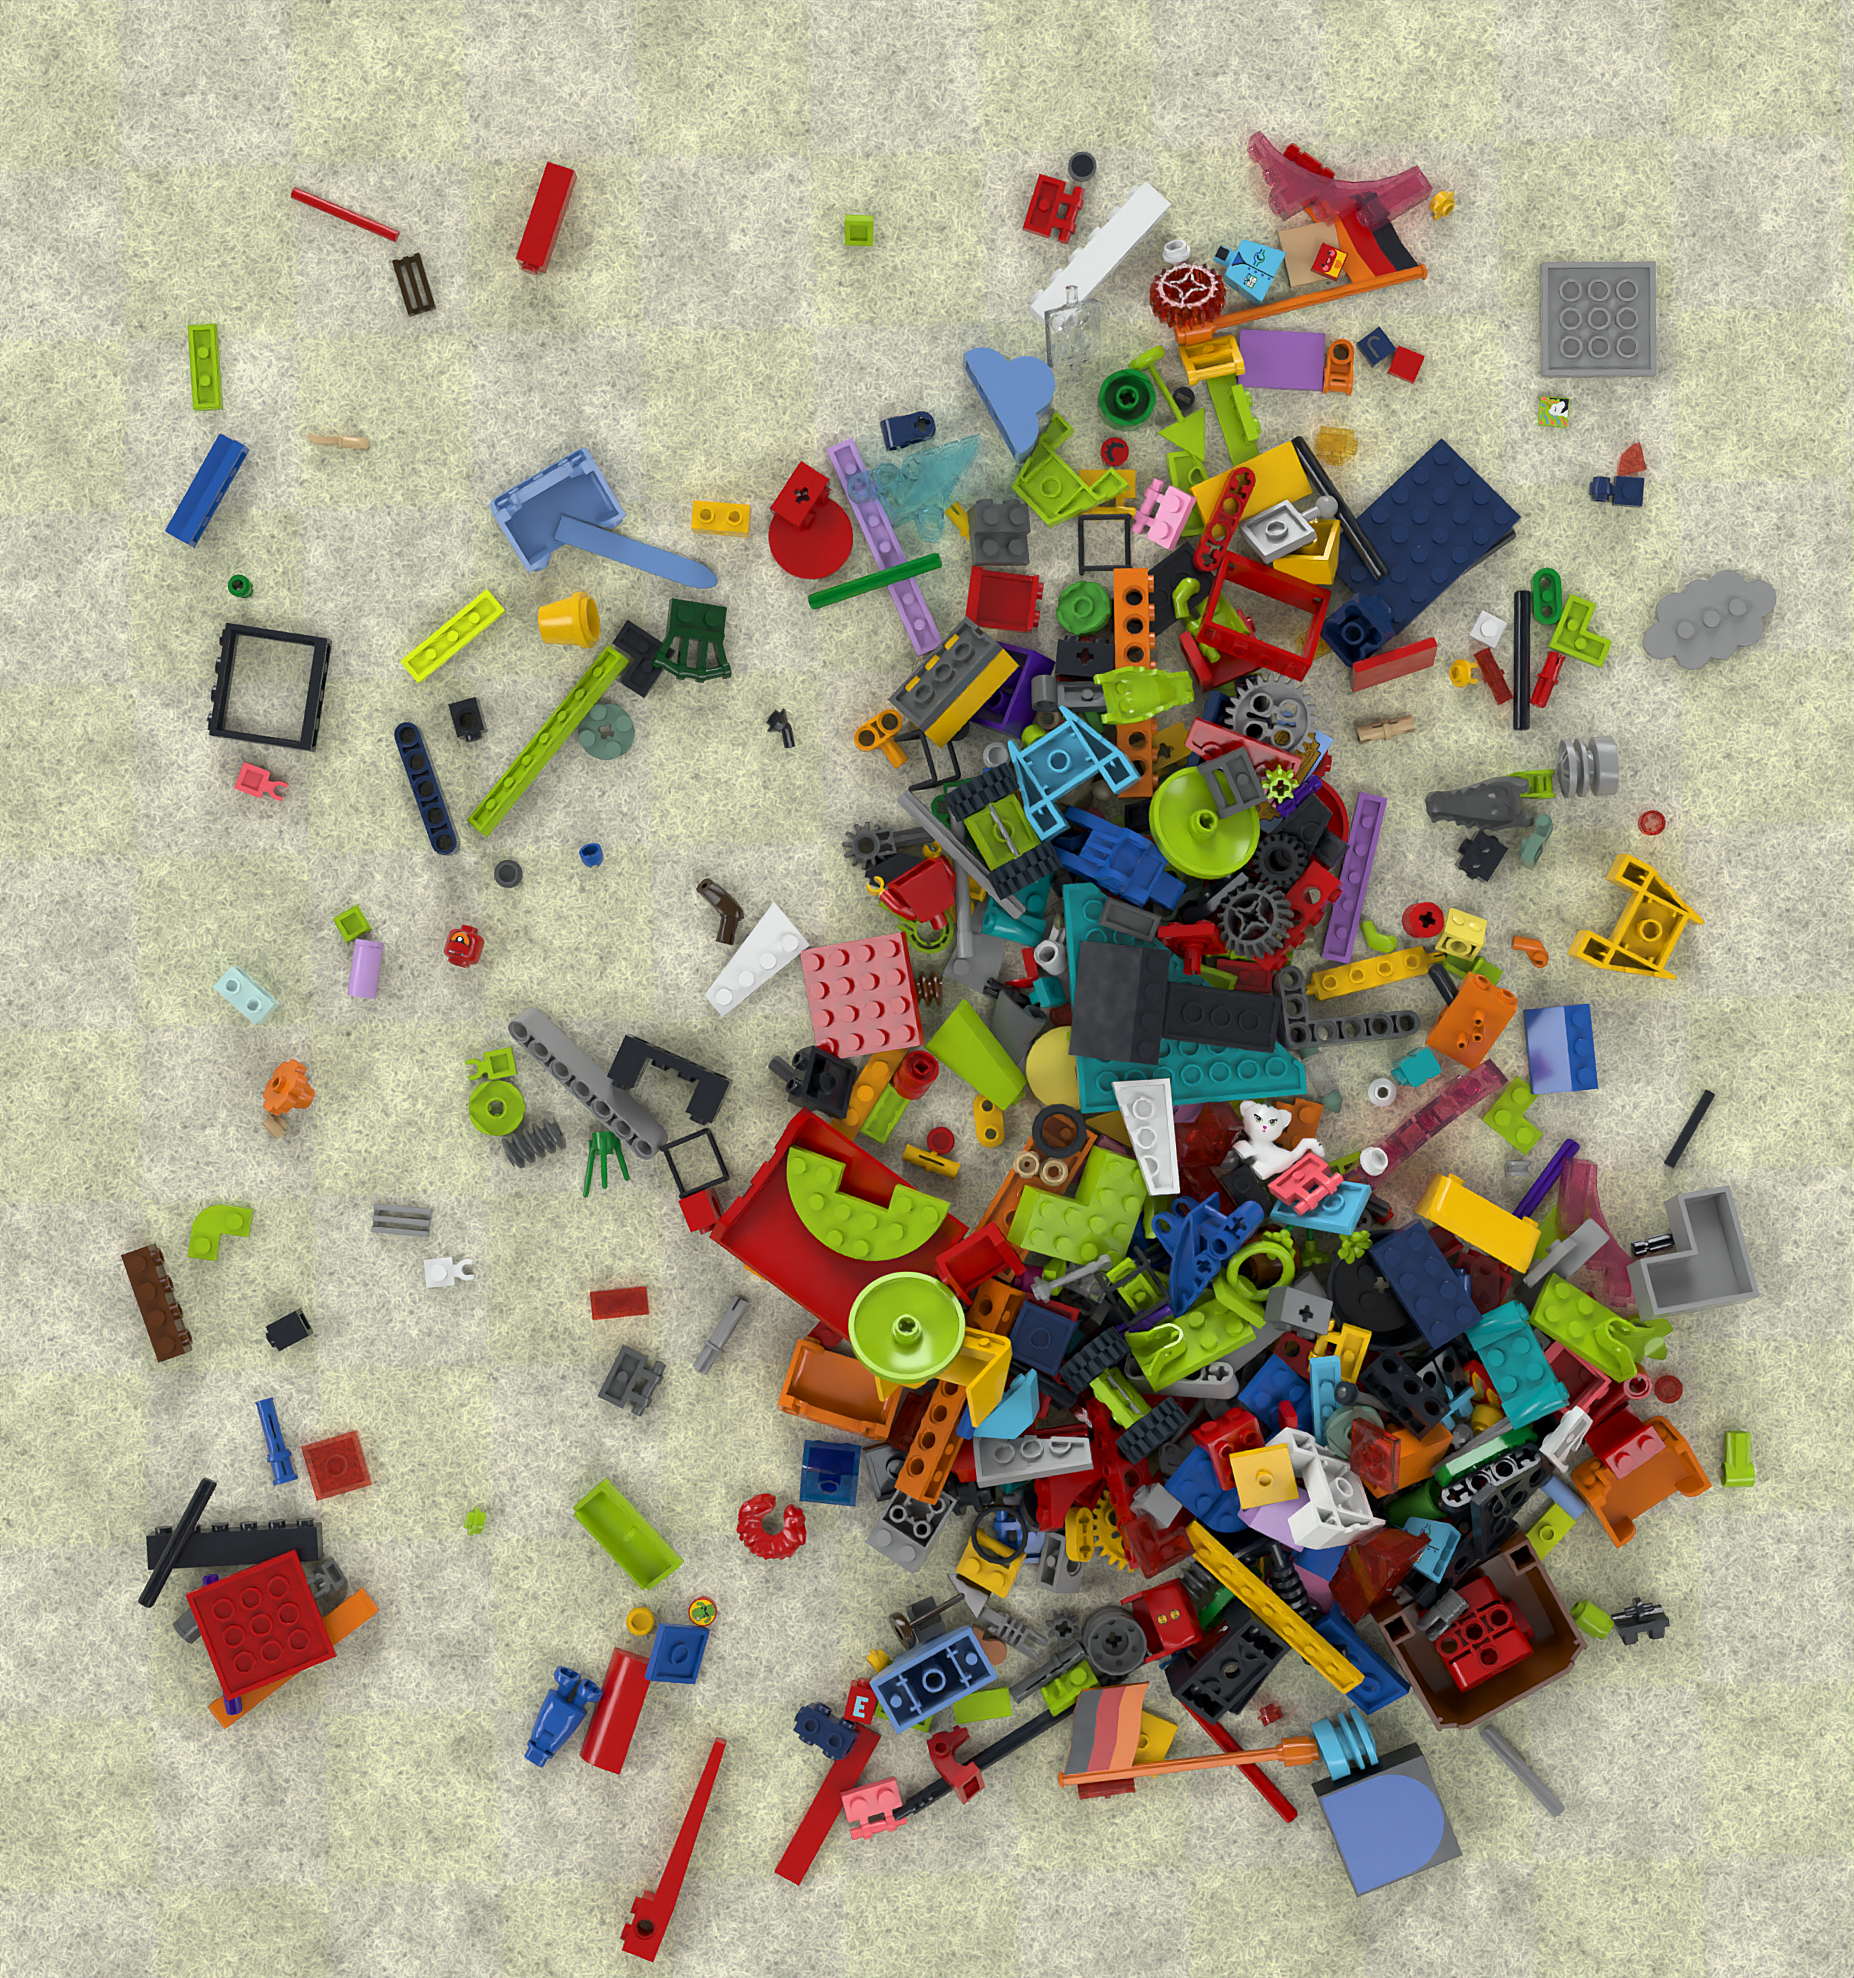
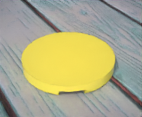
M1071 1026L1055 1027L1044 1032L1034 1042L1026 1055L1024 1070L1027 1085L1035 1097L1046 1106L1065 1104L1073 1107L1075 1110H1079L1078 1084L1075 1073L1076 1059L1074 1055H1068L1069 1041L1066 1038L1067 1032L1071 1031Z

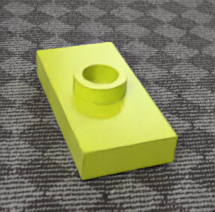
M1553 1502L1524 1534L1529 1538L1538 1557L1542 1560L1573 1527L1576 1521Z

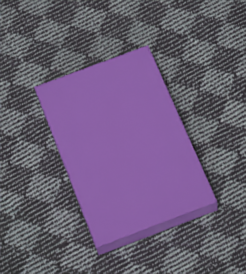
M1240 329L1239 351L1244 361L1245 374L1237 376V385L1242 384L1243 388L1321 392L1323 387L1325 333Z

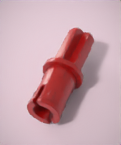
M1548 652L1542 671L1536 676L1538 681L1530 699V703L1538 708L1546 707L1554 685H1558L1557 677L1566 659L1564 655L1558 657L1560 653Z

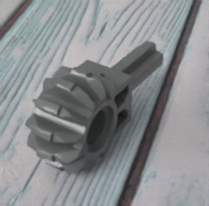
M865 822V831L861 832L858 824L854 825V829L857 832L856 836L849 831L845 833L853 842H842V847L852 848L851 851L844 854V857L856 856L851 863L853 867L858 864L859 860H863L862 870H867L868 860H871L873 867L878 865L875 859L876 856L885 861L887 859L886 856L896 854V849L933 842L935 839L923 827L892 832V827L881 829L877 825L872 833L869 832L870 822ZM864 838H868L874 843V850L869 854L861 853L858 849L859 841Z

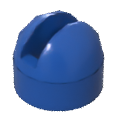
M597 843L587 844L579 851L581 860L587 867L600 866L603 862V851Z

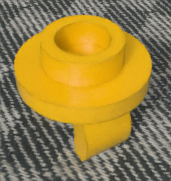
M1457 659L1449 670L1452 684L1455 687L1463 688L1466 685L1478 683V679L1471 678V669L1478 668V664L1474 662L1469 663L1465 659Z

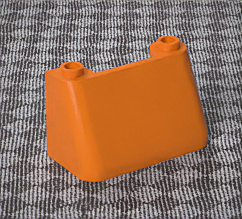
M805 1336L804 1340L798 1338L776 1409L871 1440L885 1442L888 1438L903 1386L899 1385L884 1402L879 1401L875 1376L859 1360L824 1350L825 1348L820 1346L821 1341L808 1336Z
M1653 1416L1644 1421L1643 1424L1645 1426L1651 1424L1666 1447L1622 1479L1618 1480L1595 1455L1579 1464L1571 1472L1570 1478L1575 1488L1617 1549L1631 1541L1636 1534V1527L1632 1522L1633 1519L1677 1490L1685 1497H1696L1712 1487L1687 1440L1663 1416Z

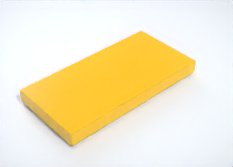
M1291 440L1188 488L1190 494L1197 498L1195 505L1205 527L1229 473L1235 468L1247 467L1254 472L1256 477L1255 486L1239 523L1285 500L1292 503L1313 493ZM1244 473L1236 476V480L1239 481L1237 489L1229 490V493L1238 494L1241 498L1243 494L1237 493L1239 487L1247 485L1248 482L1244 479ZM1231 498L1226 499L1223 504V509L1227 514L1232 515L1237 509L1235 500ZM1217 524L1212 529L1214 539L1226 534L1222 525Z

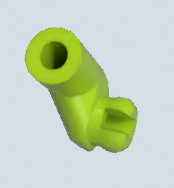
M1372 919L1359 924L1366 943L1371 949L1382 953H1391L1397 948V938L1394 935L1387 936L1378 933Z

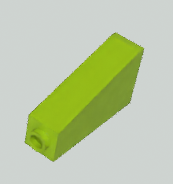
M963 998L924 1048L1001 1110L1005 1111L1011 1103L1016 1106L1026 1094L1022 1089L1027 1080L969 1002Z

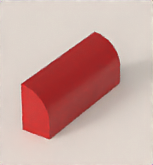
M614 1647L601 1687L603 1695L596 1702L579 1754L587 1763L620 1775L651 1682L644 1678L650 1658Z

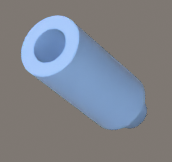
M1551 1473L1539 1487L1573 1519L1581 1515L1587 1507V1504L1554 1473Z

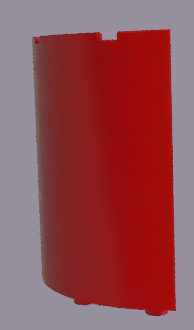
M804 1106L788 1123L774 1147L776 1151L771 1159L762 1164L750 1181L752 1185L742 1197L739 1195L717 1220L709 1238L850 1342L848 1327L850 1311L856 1298L870 1283L885 1275L898 1272H916L936 1279L938 1277L937 1271L941 1268L935 1258L963 1241L970 1228L948 1212L939 1229L917 1249L903 1256L881 1261L851 1258L823 1244L802 1222L790 1196L787 1182V1161L791 1146L795 1145L846 1164L838 1191L880 1207L889 1209L895 1186L898 1184L914 1190L917 1189Z

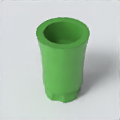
M1428 1480L1415 1490L1392 1500L1391 1503L1384 1506L1389 1515L1390 1528L1393 1525L1404 1528L1410 1517L1434 1520L1448 1516V1514L1441 1511L1438 1505L1437 1497L1440 1496V1492L1434 1480Z

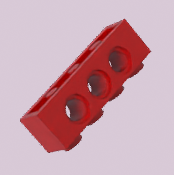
M1314 860L1285 895V899L1289 900L1292 905L1289 909L1302 914L1301 923L1286 930L1290 934V938H1284L1283 948L1274 949V955H1270L1265 951L1264 959H1259L1255 955L1253 960L1270 973L1274 970L1280 971L1289 958L1286 955L1292 947L1297 949L1306 939L1305 931L1310 925L1315 927L1324 917L1325 913L1322 910L1329 902L1334 904L1343 893V890L1340 888L1344 884ZM1312 889L1319 890V901L1314 904L1307 903V892ZM1274 911L1270 914V923H1273Z

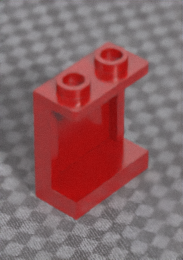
M972 566L965 617L967 616L981 628L1031 634L1033 627L1038 628L1040 611L1035 610L1036 599L1042 600L1044 583L1039 582V575L1036 574L1028 576L983 570V567Z
M994 1221L935 1258L941 1268L937 1271L938 1276L945 1286L951 1284L948 1286L958 1300L962 1298L967 1306L973 1304L968 1295L969 1291L1010 1266L1017 1277L1027 1271L1017 1251Z

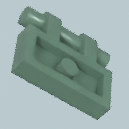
M1545 814L1539 815L1536 818V832L1533 833L1531 838L1526 837L1518 851L1522 866L1532 871L1553 831L1552 819Z

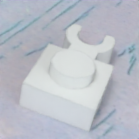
M453 1256L424 1259L426 1288L456 1285L455 1277L466 1281L475 1278V1274H465L463 1267L465 1264H473L474 1260L466 1258L458 1264H454Z

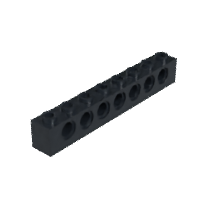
M1552 1414L1542 1417L1533 1427V1430L1538 1435L1535 1445L1539 1448L1542 1447L1545 1437L1549 1433L1554 1432L1561 1424ZM1543 1453L1542 1464L1537 1471L1500 1491L1507 1502L1506 1508L1512 1511L1514 1516L1556 1468ZM1524 1454V1460L1529 1459L1531 1462H1533L1534 1455L1528 1456L1527 1454ZM1504 1465L1500 1466L1496 1471L1501 1477H1508L1513 1472L1510 1467ZM1472 1516L1453 1520L1451 1523L1462 1535L1440 1583L1434 1582L1412 1568L1398 1584L1427 1610L1435 1605L1448 1592L1450 1587L1453 1588L1478 1559L1475 1557Z

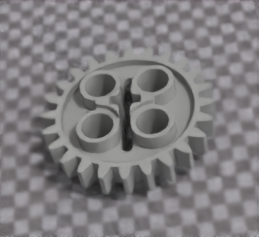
M1269 673L1267 681H1263L1258 674L1256 684L1247 679L1246 684L1248 688L1246 690L1237 687L1240 694L1239 698L1230 696V700L1235 706L1226 707L1225 709L1226 712L1232 714V717L1224 719L1226 724L1233 726L1230 730L1248 736L1246 734L1247 727L1250 724L1256 723L1261 726V733L1257 737L1251 738L1295 754L1294 751L1297 749L1303 753L1306 752L1302 744L1303 742H1313L1308 736V732H1317V729L1310 725V723L1318 721V717L1310 715V712L1317 709L1315 704L1307 705L1312 696L1311 694L1301 695L1305 689L1303 684L1295 689V679H1290L1288 683H1284V675L1280 674L1276 681L1272 673ZM1260 695L1268 698V705L1262 710L1253 707L1254 699ZM1287 702L1296 704V711L1291 716H1285L1281 713L1282 706ZM1251 712L1263 717H1270L1271 713H1274L1276 719L1294 722L1296 726L1289 727L1277 722H1273L1271 726H1268L1266 720L1250 718L1246 714ZM1277 731H1288L1289 739L1283 744L1276 743L1274 735Z

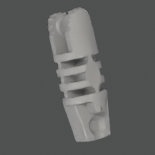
M984 1607L978 1617V1620L989 1627L987 1630L989 1633L1037 1662L1040 1655L1036 1650L1023 1643L1025 1638L1027 1637L1041 1646H1046L1049 1641L1002 1610L996 1613L988 1607Z

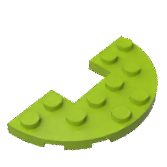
M795 1145L790 1147L787 1161V1182L796 1212L808 1230L818 1240L840 1254L866 1261L889 1260L903 1256L925 1243L939 1229L949 1212L952 1203L901 1184L895 1186L889 1209L840 1192L838 1189L846 1164Z

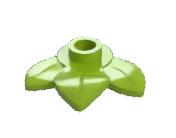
M1637 1313L1627 1316L1624 1320L1632 1324L1638 1322L1643 1328L1651 1325L1654 1326L1653 1333L1642 1338L1634 1362L1641 1363L1644 1355L1657 1360L1666 1359L1667 1348L1663 1337L1673 1331L1671 1324L1664 1318L1641 1322L1640 1316Z

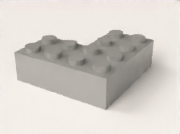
M1730 1186L1677 1194L1665 1201L1664 1205L1677 1253L1639 1259L1626 1266L1641 1322L1742 1304L1760 1296Z

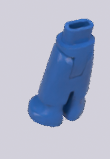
M557 1666L553 1673L559 1687L557 1690L550 1689L535 1721L530 1740L527 1743L529 1748L524 1755L527 1760L539 1767H544L547 1760L554 1757L555 1753L578 1728L588 1713L584 1705L587 1702L595 1703L599 1701L603 1695L602 1690L593 1681L583 1679L577 1688L575 1697L568 1703V1696L578 1684L581 1674L564 1666Z

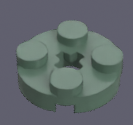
M610 703L596 704L578 725L579 742L588 754L597 759H616L627 753L634 742L635 729L633 721L629 714L617 705ZM610 724L612 725L611 730L614 732L613 737L608 736L604 740L601 738L602 733L599 732V728Z
M1355 1403L1352 1406L1344 1405L1338 1408L1324 1425L1330 1448L1340 1457L1348 1459V1456H1358V1459L1368 1457L1377 1439L1382 1438L1384 1432V1425L1378 1412L1368 1405ZM1360 1427V1434H1348L1351 1428Z

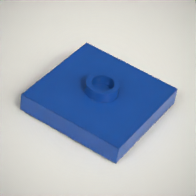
M659 1623L644 1678L657 1682L695 1684L710 1630L701 1626Z

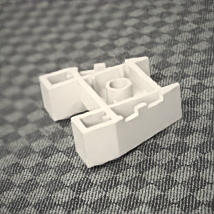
M1286 1427L1270 1440L1266 1447L1287 1443L1294 1476L1304 1479V1485L1310 1498V1502L1288 1519L1295 1545L1318 1550L1359 1543L1366 1540L1386 1524L1385 1520L1375 1518L1372 1515L1360 1479L1364 1468L1362 1464L1351 1458L1346 1461L1335 1455L1336 1453L1333 1452L1329 1445L1323 1448L1315 1443V1437L1307 1432Z

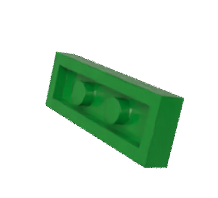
M1257 1566L1249 1568L1258 1579L1263 1575ZM1226 1586L1220 1588L1213 1596L1215 1600L1203 1607L1197 1614L1203 1633L1214 1630L1224 1619L1223 1611L1237 1598Z

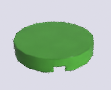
M1078 581L1069 585L1061 593L1058 599V608L1056 607V616L1059 624L1069 634L1078 637L1091 636L1099 632L1108 623L1112 614V601L1109 593L1096 582Z

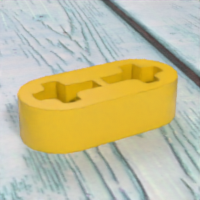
M1071 1507L1065 1518L1066 1553L1071 1561L1087 1562L1092 1558L1094 1552L1093 1516L1088 1508Z

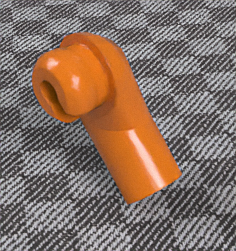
M1513 936L1511 949L1525 951L1536 968H1544L1548 964L1549 955L1540 940Z

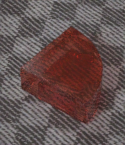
M1640 442L1630 446L1621 455L1617 465V476H1626L1647 470Z

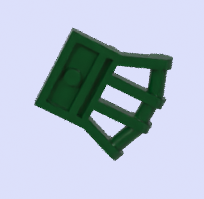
M675 598L670 599L666 635L651 665L657 669L661 667L676 676L678 680L689 678L695 679L697 683H704L706 680L719 677L723 679L731 678V667L727 661L723 646L727 607ZM674 638H680L677 664L665 657ZM689 640L699 641L696 668L687 667ZM708 643H712L718 666L706 669Z

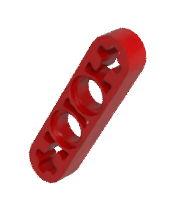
M1240 467L1235 468L1229 473L1194 552L1193 563L1198 570L1203 572L1214 571L1221 564L1255 486L1256 477L1251 469ZM1244 473V479L1248 482L1247 485L1239 487L1237 493L1243 494L1241 498L1238 494L1229 493V490L1237 489L1239 481L1236 480V476ZM1228 498L1235 500L1237 504V509L1232 515L1227 514L1223 509V504ZM1217 524L1222 525L1226 532L1225 537L1221 541L1215 540L1212 536V529ZM1209 542L1211 545L1220 546L1219 550L1216 548L1211 551L1210 558L1213 559V563L1204 565L1205 560L1201 556L1202 554H1208L1211 546L1206 545V543Z

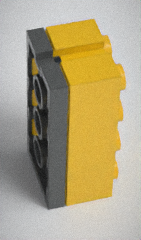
M966 616L888 700L915 727L921 729L925 736L942 749L1019 665L998 642L986 632H983Z

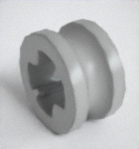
M1505 1161V1165L1508 1166L1505 1175H1531V1172L1528 1171L1531 1161Z

